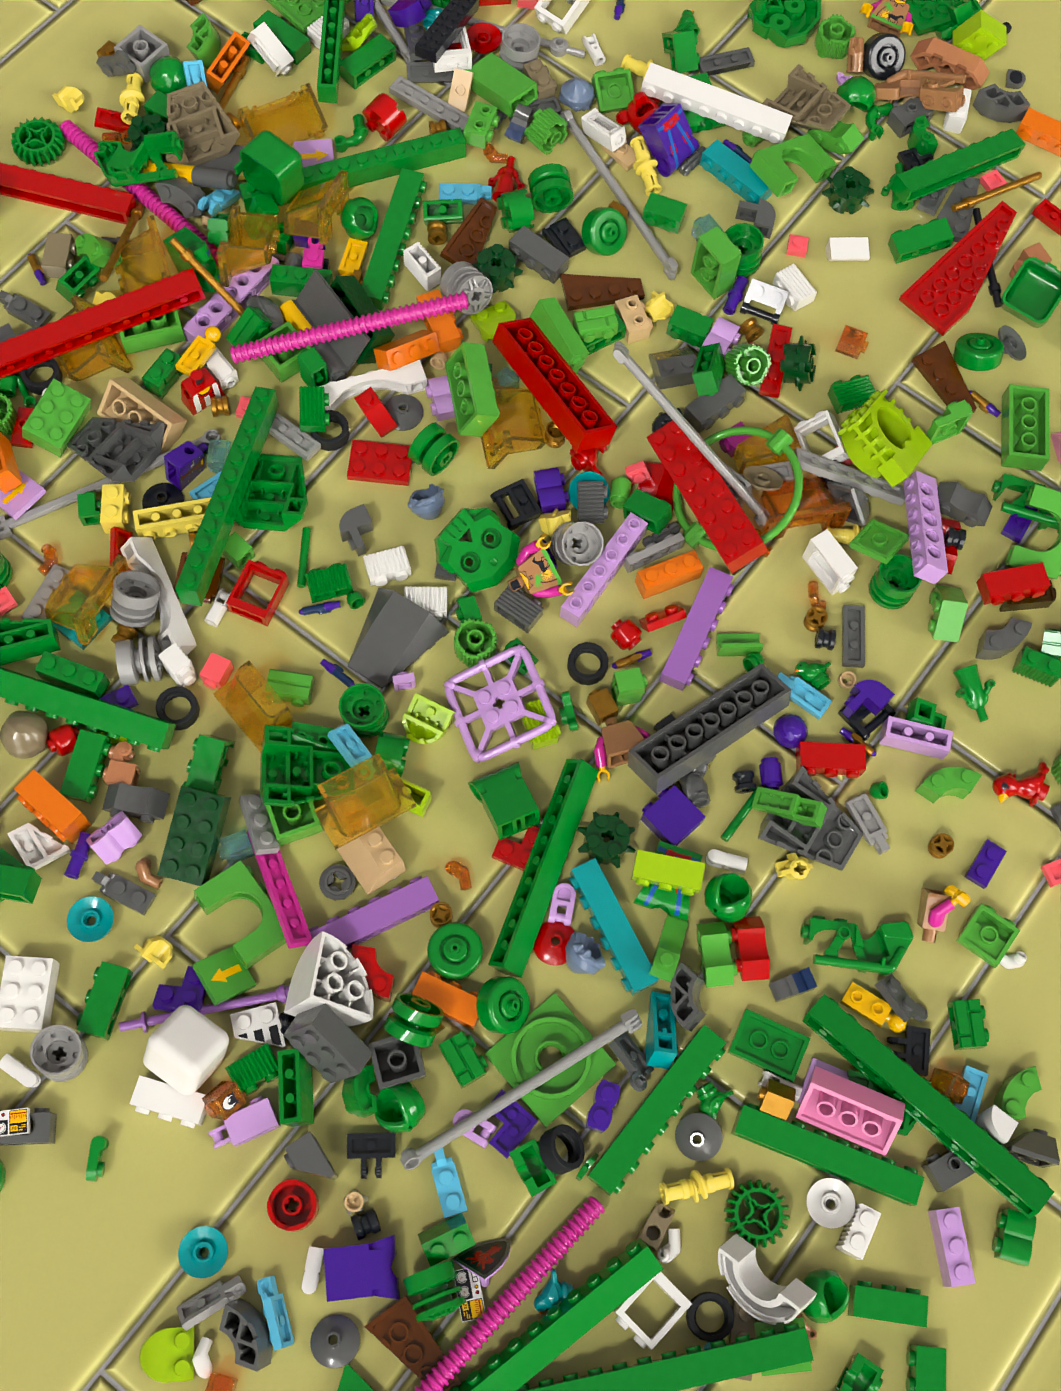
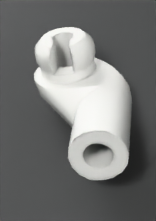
M1021 951L1016 952V954H1005L999 964L1006 969L1020 968L1027 961V956Z

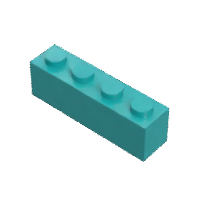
M718 139L702 152L700 166L731 188L734 193L744 198L746 202L758 204L760 198L767 200L772 195V191L749 167L750 164Z

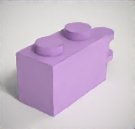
M261 1096L249 1102L250 1106L241 1109L239 1106L227 1112L228 1116L223 1118L225 1125L208 1132L209 1136L213 1137L214 1149L232 1142L233 1146L238 1147L281 1127L271 1100L269 1098L264 1099ZM225 1130H227L229 1134V1137L226 1139L223 1138V1135L221 1133Z

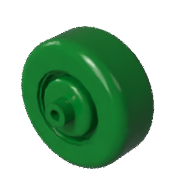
M598 207L587 214L582 224L581 234L583 243L591 253L610 256L617 253L624 245L627 237V224L624 216L614 208Z
M969 333L957 339L953 357L955 362L965 369L989 371L1001 364L1004 345L995 336L985 333Z
M459 922L444 924L429 939L427 947L428 960L433 970L443 978L449 980L467 978L478 969L482 961V941L478 933L466 924Z
M498 976L489 979L483 984L476 1002L477 1015L481 1024L488 1031L499 1034L514 1033L524 1025L529 1014L530 1000L522 982L513 977Z

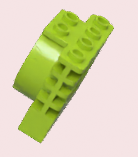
M884 389L881 392L879 390L875 391L862 405L863 407L852 411L847 416L848 418L840 424L842 428L837 433L841 436L847 455L859 470L872 478L883 476L893 488L911 474L933 443L918 425L914 428L910 423L911 418H906L902 413L904 410L902 408L898 409L893 405L896 402L894 398L890 401L885 398L888 391Z

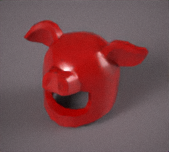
M638 92L628 104L627 109L617 113L616 121L622 125L628 122L636 132L642 135L638 126L659 108L658 103L660 100L649 97L644 92Z

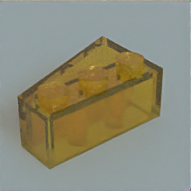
M788 414L783 415L763 428L772 433H775L779 428L785 430L794 440L789 445L793 451L796 447L801 449ZM753 435L737 445L733 456L740 474H743V470L749 466L786 462L789 459L784 452L780 456L773 453L765 444L768 441L767 439Z

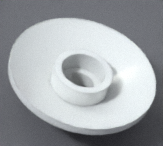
M834 1178L821 1179L813 1184L808 1192L806 1200L807 1209L817 1224L825 1228L834 1229L844 1226L851 1220L855 1212V1198L851 1189L844 1182ZM833 1200L835 1207L829 1209L826 1206V1201Z

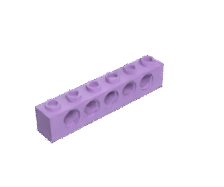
M260 248L249 257V260L243 266L237 269L235 275L230 280L228 279L223 287L246 309L247 300L254 295L258 296L270 284L272 264L279 265V260ZM214 293L210 300L199 308L197 314L185 323L182 328L185 338L190 343L198 335L205 338V330L209 326H216L222 334L239 314L218 293Z
M915 471L903 483L913 573L915 577L936 584L948 573L937 482L935 478Z
M630 512L602 550L600 557L591 565L574 588L575 591L568 596L561 606V618L575 627L579 626L625 563L627 556L633 552L646 534L648 526L646 521Z

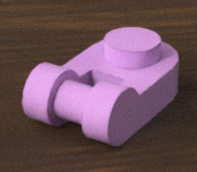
M561 883L555 887L548 922L555 923L557 921L564 923L563 925L570 926L576 897L575 889L570 884ZM557 907H565L566 913H558Z
M467 1109L458 1111L454 1115L453 1126L474 1112ZM487 1120L478 1124L483 1127L479 1136L473 1133L475 1127L463 1134V1136L484 1149L489 1143L487 1140L491 1133L494 1134L497 1129L495 1125Z

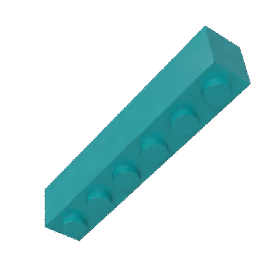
M596 858L571 869L569 882L581 895L579 901L584 910L588 909L591 915L589 920L593 929L599 930L602 936L600 942L605 951L609 950L612 956L610 961L615 971H620L623 977L621 983L625 991H630L633 996L655 985L659 979L649 975L651 963Z

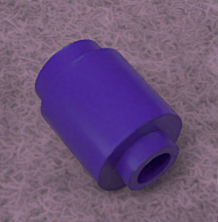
M776 757L761 759V764L759 765L761 786L778 790L783 785L781 763L778 762Z

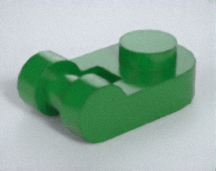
M96 1136L91 1141L86 1181L97 1182L98 1177H103L105 1162H101L103 1151L109 1146V1141L106 1137Z

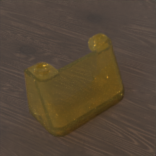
M310 83L300 86L301 90L296 93L293 91L289 96L256 107V105L252 106V110H249L248 106L240 108L237 118L249 142L264 130L272 132L290 146L294 145L295 141H304L312 137L315 139L323 137L325 135L324 132L328 129V125Z

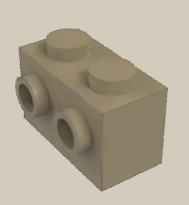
M541 59L523 64V74L537 83L538 99L536 100L554 97L557 90L556 82L554 79H551L549 70L546 65H543Z
M48 232L41 263L46 277L61 278L75 265L74 256L77 255V250L72 234Z

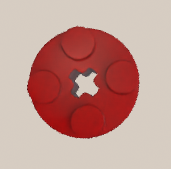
M381 93L366 106L362 114L367 120V128L372 132L375 130L379 132L381 138L387 142L407 122V118L403 110L399 112L396 108L397 102L385 93Z
M289 1179L279 1183L273 1189L267 1201V1213L270 1220L278 1228L285 1231L295 1232L307 1228L316 1219L319 1210V1200L315 1190L309 1184L296 1179ZM291 1199H293L295 1202H299V1206L296 1207L295 1212H293V1210L288 1209V1205L291 1204Z

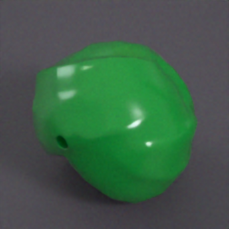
M164 56L152 64L150 68V83L154 91L158 90L168 94L187 87L183 62L173 56Z
M863 76L847 79L836 91L851 107L854 106L862 111H868L876 99L875 86Z
M364 197L349 199L342 208L340 215L342 227L348 236L353 239H369L377 230V207L371 200Z
M735 872L718 874L708 882L705 888V905L711 914L722 921H739L746 916L750 909L752 888L745 878Z
M410 1082L382 1089L376 1096L377 1113H375V1119L380 1126L390 1132H410L425 1115V1104L421 1094Z
M821 1268L809 1272L803 1279V1283L817 1293L813 1302L803 1310L808 1319L816 1323H828L837 1319L845 1311L849 1302V1290L844 1280L836 1271Z

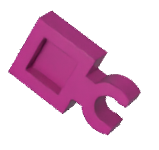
M312 237L308 238V248H304L302 267L323 269L324 250H322V238H319L317 244L312 243Z

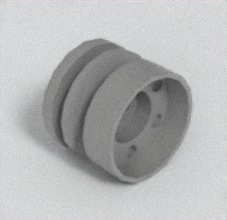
M515 23L506 27L502 33L499 58L523 73V64L538 59L541 41L538 31L534 27L523 23Z
M461 261L450 265L441 278V292L446 297L449 294L453 296L456 292L458 294H461V291L466 292L469 307L467 310L462 308V312L465 314H476L482 311L492 298L493 287L491 281L468 262Z
M586 521L565 522L555 529L551 538V550L554 556L560 562L567 565H590L600 557L604 547L603 536L600 530L594 524ZM572 539H573V540H576V541L574 542L575 547H572V546H571V545L573 544Z
M128 570L118 574L113 582V596L110 606L111 617L116 622L129 627H144L151 624L156 616L160 592L159 581L154 576L138 570Z
M155 636L148 637V647L144 637L139 638L138 648H135L132 639L116 641V663L123 686L138 684L141 673L146 682H151V672L155 681L162 680L163 664L159 658L161 649Z
M51 1025L42 1029L35 1036L30 1047V1057L33 1065L47 1079L55 1082H67L76 1078L84 1070L88 1062V1050L85 1042L72 1028L65 1025ZM64 1051L66 1057H61V1059L59 1060L57 1058V1055H61Z

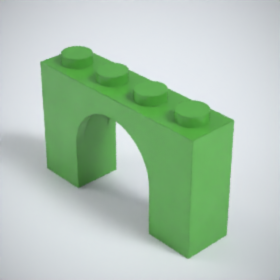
M808 133L788 141L785 140L776 145H771L768 148L757 150L753 154L749 167L777 197H781L791 193L799 179L784 161L799 165L816 183L830 177L837 163Z
M1036 484L1031 485L1025 505L1050 513L1056 519L1059 526L1058 538L1049 549L1040 552L1011 545L1004 565L1015 568L1043 562L1048 578L1058 579V576H1061V492Z
M240 860L194 890V898L206 915L234 899L251 901L259 908L262 914V921L258 928L233 945L234 954L247 970L284 945L286 940L272 901L266 896L268 894L266 888L261 882L257 883L253 878L255 875L250 866H244Z

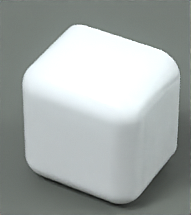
M182 1005L150 1035L143 1063L150 1071L178 1092L190 1095L195 1093L222 1064L229 1044V1037L223 1029L192 1006Z

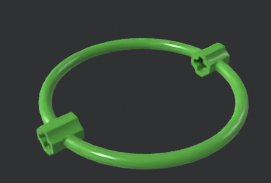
M747 426L733 427L716 432L704 439L709 446L730 436H759L768 440L765 444L773 453L780 456L784 452L791 463L795 480L793 497L782 519L771 530L760 536L765 544L788 525L795 515L803 491L802 469L795 452L789 446L794 440L785 430L780 428L775 433ZM674 483L673 507L677 520L685 531L683 533L684 541L694 550L699 544L716 550L711 540L706 538V532L695 521L692 525L688 523L682 510L681 493Z

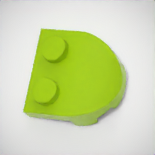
M367 13L343 39L342 52H353L358 49L376 29L378 24L370 13Z
M504 300L476 314L470 315V319L473 325L480 331L481 339L488 342V339L494 338L498 324L516 320V314Z
M415 693L407 712L403 715L402 724L404 725L407 737L413 742L429 744L444 736L456 711L419 693Z
M194 1326L187 1331L183 1327L161 1328L152 1332L142 1344L139 1353L140 1366L149 1378L162 1383L194 1380V1365L192 1362L194 1356Z

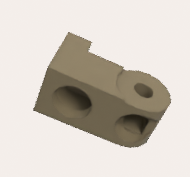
M657 1200L635 1240L641 1238L652 1252L657 1251L674 1216L675 1209Z

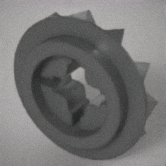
M336 864L329 866L322 872L319 886L326 898L334 901L345 900L346 897L352 894L356 886L354 874L347 866ZM334 875L339 880H344L341 883V891L336 886H331L334 883Z

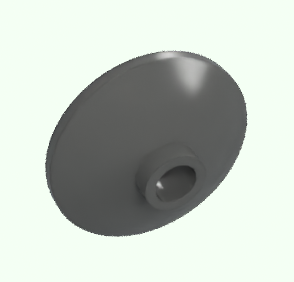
M1004 325L1000 327L998 337L1004 345L1003 353L1008 354L1017 361L1025 359L1026 347L1020 335L1009 326Z
M406 394L395 395L385 403V407L398 425L395 430H411L422 420V405L413 396Z
M695 1112L686 1115L680 1120L676 1127L675 1140L679 1150L686 1157L695 1161H705L718 1153L722 1145L723 1135L719 1124L713 1117L705 1113ZM694 1135H699L702 1141L699 1143L695 1142Z
M331 1315L322 1319L314 1328L310 1340V1347L314 1358L327 1368H340L347 1365L354 1359L360 1346V1334L357 1326L351 1319L343 1315ZM333 1335H336L338 1341L336 1344L331 1345L329 1340Z

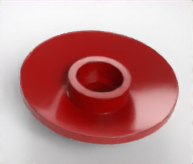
M476 23L466 31L470 48L475 52L490 53L495 51L501 44L502 35L500 30L490 23Z
M547 921L541 925L533 950L542 962L553 966L566 963L565 946L570 940L571 935L575 932L571 926L563 925L564 923L557 921L555 923ZM556 937L560 940V943L554 945L551 939Z

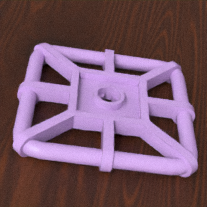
M519 644L518 646L511 647L486 660H479L478 664L452 676L443 685L450 708L456 711L454 714L455 726L459 728L468 753L474 762L480 763L512 748L517 749L521 747L520 744L547 732L552 726L555 727L557 723L555 712L544 688V680L540 679L531 655L523 645ZM515 655L507 676L495 682L489 668ZM523 659L532 684L518 690L514 679ZM482 671L488 683V686L477 691L456 685ZM453 691L473 697L478 710L463 717ZM536 691L546 716L526 710L522 697ZM498 699L505 700L501 709L495 707ZM525 716L543 723L519 736L516 735L512 722ZM482 717L486 729L478 749H476L467 724ZM505 726L510 740L486 751L493 732Z

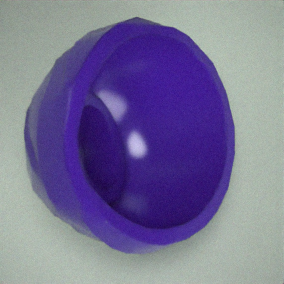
M786 714L775 721L773 734L780 745L793 749L797 747L800 741L804 742L806 740L808 729L805 722L799 716Z

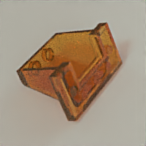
M803 478V491L797 511L788 525L773 539L783 538L787 528L817 523L821 524L822 531L826 530V526L842 528L851 511L850 502L835 504L821 478ZM783 481L780 489L774 491L764 490L762 492L761 498L764 508L768 510L770 515H768L761 535L771 530L785 515L793 497L795 481Z

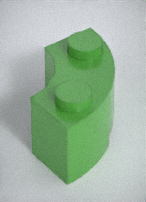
M202 13L190 25L193 30V36L186 47L196 60H202L203 67L208 70L220 52L221 39L207 16Z
M841 121L830 132L813 129L807 131L821 147L839 155L852 153L864 139L854 123L847 124Z
M82 234L75 238L77 256L83 257L86 255L90 259L91 264L102 268L105 267L116 246L108 240L91 234ZM120 255L115 267L123 262L122 255Z
M963 767L943 768L928 776L915 792L933 804L944 796H956L964 799L971 793L982 775Z
M724 922L696 924L698 951L702 955L701 969L706 988L734 985V975H737L736 962L732 961L729 944L732 943L731 931L726 929Z
M1036 1066L1018 1071L1009 1076L1003 1082L997 1095H995L993 1105L997 1106L1014 1120L1026 1118L1025 1108L1028 1099L1035 1092L1042 1090Z

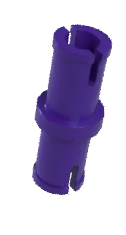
M738 276L733 288L729 290L728 299L722 309L725 314L733 315L738 303L742 301L743 292L749 282L746 277Z
M80 832L75 849L71 850L70 853L71 859L64 873L66 877L76 880L79 878L83 863L89 857L87 853L90 846L86 839L91 834Z

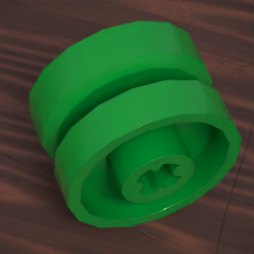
M550 163L537 167L530 173L528 185L531 192L532 205L537 211L542 213L559 212L572 203L574 199L569 171L565 166Z
M437 422L426 426L414 439L409 448L408 457L417 465L422 464V469L429 475L435 476L441 473L454 459L460 447V441L450 433L446 434V430Z
M398 993L392 1004L394 1012L389 1013L384 1024L385 1030L395 1038L408 1044L430 1047L437 1033L434 1028L440 1026L444 1016L443 1010L436 1004L419 996Z

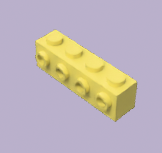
M211 497L133 511L135 530L139 537H152L153 540L159 537H174L177 534L192 531L196 533Z

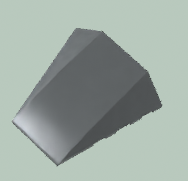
M92 417L66 445L111 481L135 482L161 454L165 424L162 421L150 424L146 420H141L140 423H133L130 419L117 422L114 418Z
M378 588L348 667L384 689L393 681L392 676L404 672L411 663L416 662L426 650L431 649L449 631L430 612L398 592Z
M801 766L781 791L798 794L801 798L822 802L827 807L822 827L816 828L802 825L796 821L767 813L760 825L758 839L842 871L864 834L845 812L839 810L835 805L836 802L821 790L816 780L813 781L807 774L808 771Z

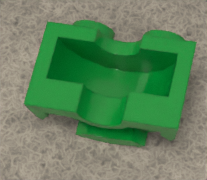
M925 114L915 119L907 145L908 149L916 147L919 155L928 153L934 155L938 142L934 134L926 130L929 127V122Z
M373 1064L365 1066L360 1074L344 1079L342 1097L345 1109L350 1114L366 1118L377 1113L376 1095L371 1094L369 1091L370 1083L375 1081Z
M532 1139L509 1152L514 1162L513 1164L531 1197L557 1183L555 1176L558 1174L550 1171L541 1159L539 1141L536 1142L535 1139Z
M857 1353L853 1356L850 1368L845 1367L835 1389L838 1391H878L883 1382L881 1376L884 1370Z

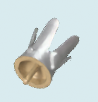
M357 1189L347 1194L343 1199L347 1214L352 1215L353 1212L364 1214L363 1204L368 1202V1197L361 1195Z

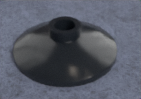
M155 484L143 495L142 507L146 509L184 502V496L181 490L173 484ZM161 497H165L164 500H158Z

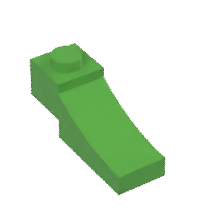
M757 787L751 806L754 810L784 817L802 825L816 828L822 827L827 807L820 801L801 798L798 794Z
M667 915L653 956L649 975L671 982L679 962L688 922Z

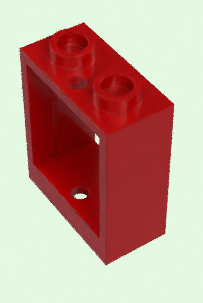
M248 560L226 601L228 610L268 627L289 586L288 576L280 569L276 568L274 570L260 561L253 562ZM253 575L278 584L266 610L241 600Z

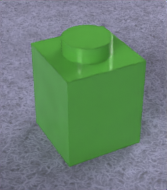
M236 532L229 535L222 554L241 570L248 560H252L255 557L253 547Z

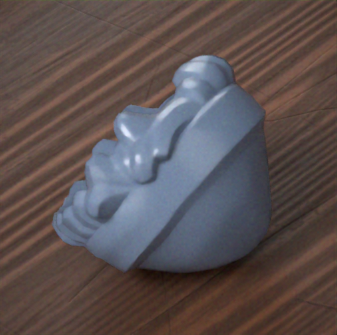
M580 77L564 82L559 95V100L575 112L588 110L595 98L593 86Z
M430 484L428 489L416 490L410 496L408 507L412 513L420 518L434 520L440 515L445 503L444 489Z
M574 932L565 946L567 966L573 973L594 975L605 967V959L602 956L600 944L594 943L593 937H588L584 933Z

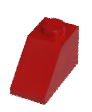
M369 387L354 398L381 438L398 427L372 387Z

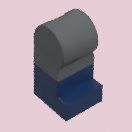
M519 103L504 136L522 144L525 138L524 131L530 125L534 109Z
M808 967L770 983L769 987L775 1002H779L812 991L817 987V984Z

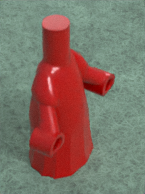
M513 156L508 157L506 166L500 168L495 177L488 179V186H492V188L496 186L491 196L495 202H497V198L502 193L514 191L515 182L517 190L525 188L524 183H521L518 171L514 168L515 157Z

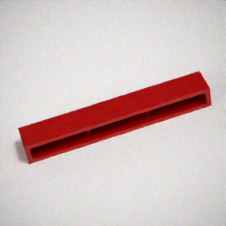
M0 163V195L126 225L131 217L132 209L136 207L134 195L126 191L121 192L109 187H100L91 183L75 181L71 178L66 179L54 174H45L33 169L29 170L16 165Z

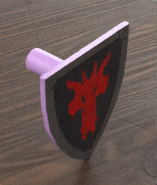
M510 1238L481 1242L462 1251L452 1260L478 1276L480 1285L487 1287L490 1285L489 1278L503 1267L509 1257L511 1250Z

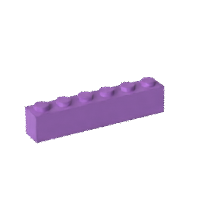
M709 568L661 673L660 682L683 691L685 685L690 686L694 677L691 671L693 667L698 668L703 657L699 653L701 649L706 650L711 639L707 635L709 631L714 632L719 621L715 617L717 613L722 614L726 602L723 601L725 595L729 597L734 587L731 584L733 576L715 568Z
M419 876L412 879L409 885L403 888L401 886L395 887L389 891V895L382 898L380 896L374 897L368 901V905L362 908L356 906L347 911V915L341 918L339 916L333 917L326 922V925L320 928L318 926L312 927L309 931L312 939L322 931L343 942L348 950L352 948V944L358 945L430 910L435 903L439 902V899L428 876L424 878Z

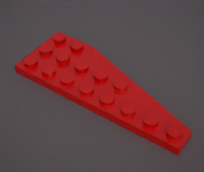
M1001 201L900 296L899 300L939 334L944 336L969 312L1017 212Z

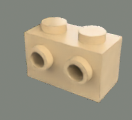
M638 295L615 301L614 310L626 326L624 338L627 344L649 338L653 324L650 317L647 318L645 305L642 301L640 302Z

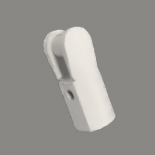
M593 33L590 37L583 36V45L594 65H603L606 58L599 46L596 35Z
M220 588L204 619L207 624L214 627L219 625L228 609L226 601L231 592H225L224 588ZM221 599L225 600L224 604L220 603Z
M716 849L710 850L706 856V863L709 866L744 874L746 871L748 858Z
M7 1053L0 1060V1068L24 1086L35 1088L41 1083L39 1074L27 1068L25 1064L11 1054Z
M762 1071L763 1078L761 1082H758V1086H766L768 1079H774L795 1088V1101L799 1100L803 1089L802 1086L770 1072Z
M309 1246L302 1281V1290L306 1294H312L317 1289L324 1248Z

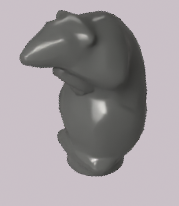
M254 295L247 300L246 308L248 306L259 308L273 322L269 328L270 332L284 324V317L280 308L269 298Z
M716 755L686 774L679 781L682 793L697 808L705 807L711 801L708 794V786L703 777L707 772L708 764L715 759Z

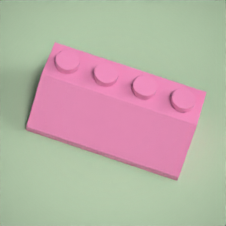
M815 1066L795 1118L886 1156L903 1122L905 1103Z

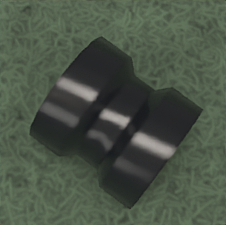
M374 1207L366 1210L365 1214L351 1216L352 1225L358 1240L366 1238L367 1234L371 1232L375 1234L382 1231Z

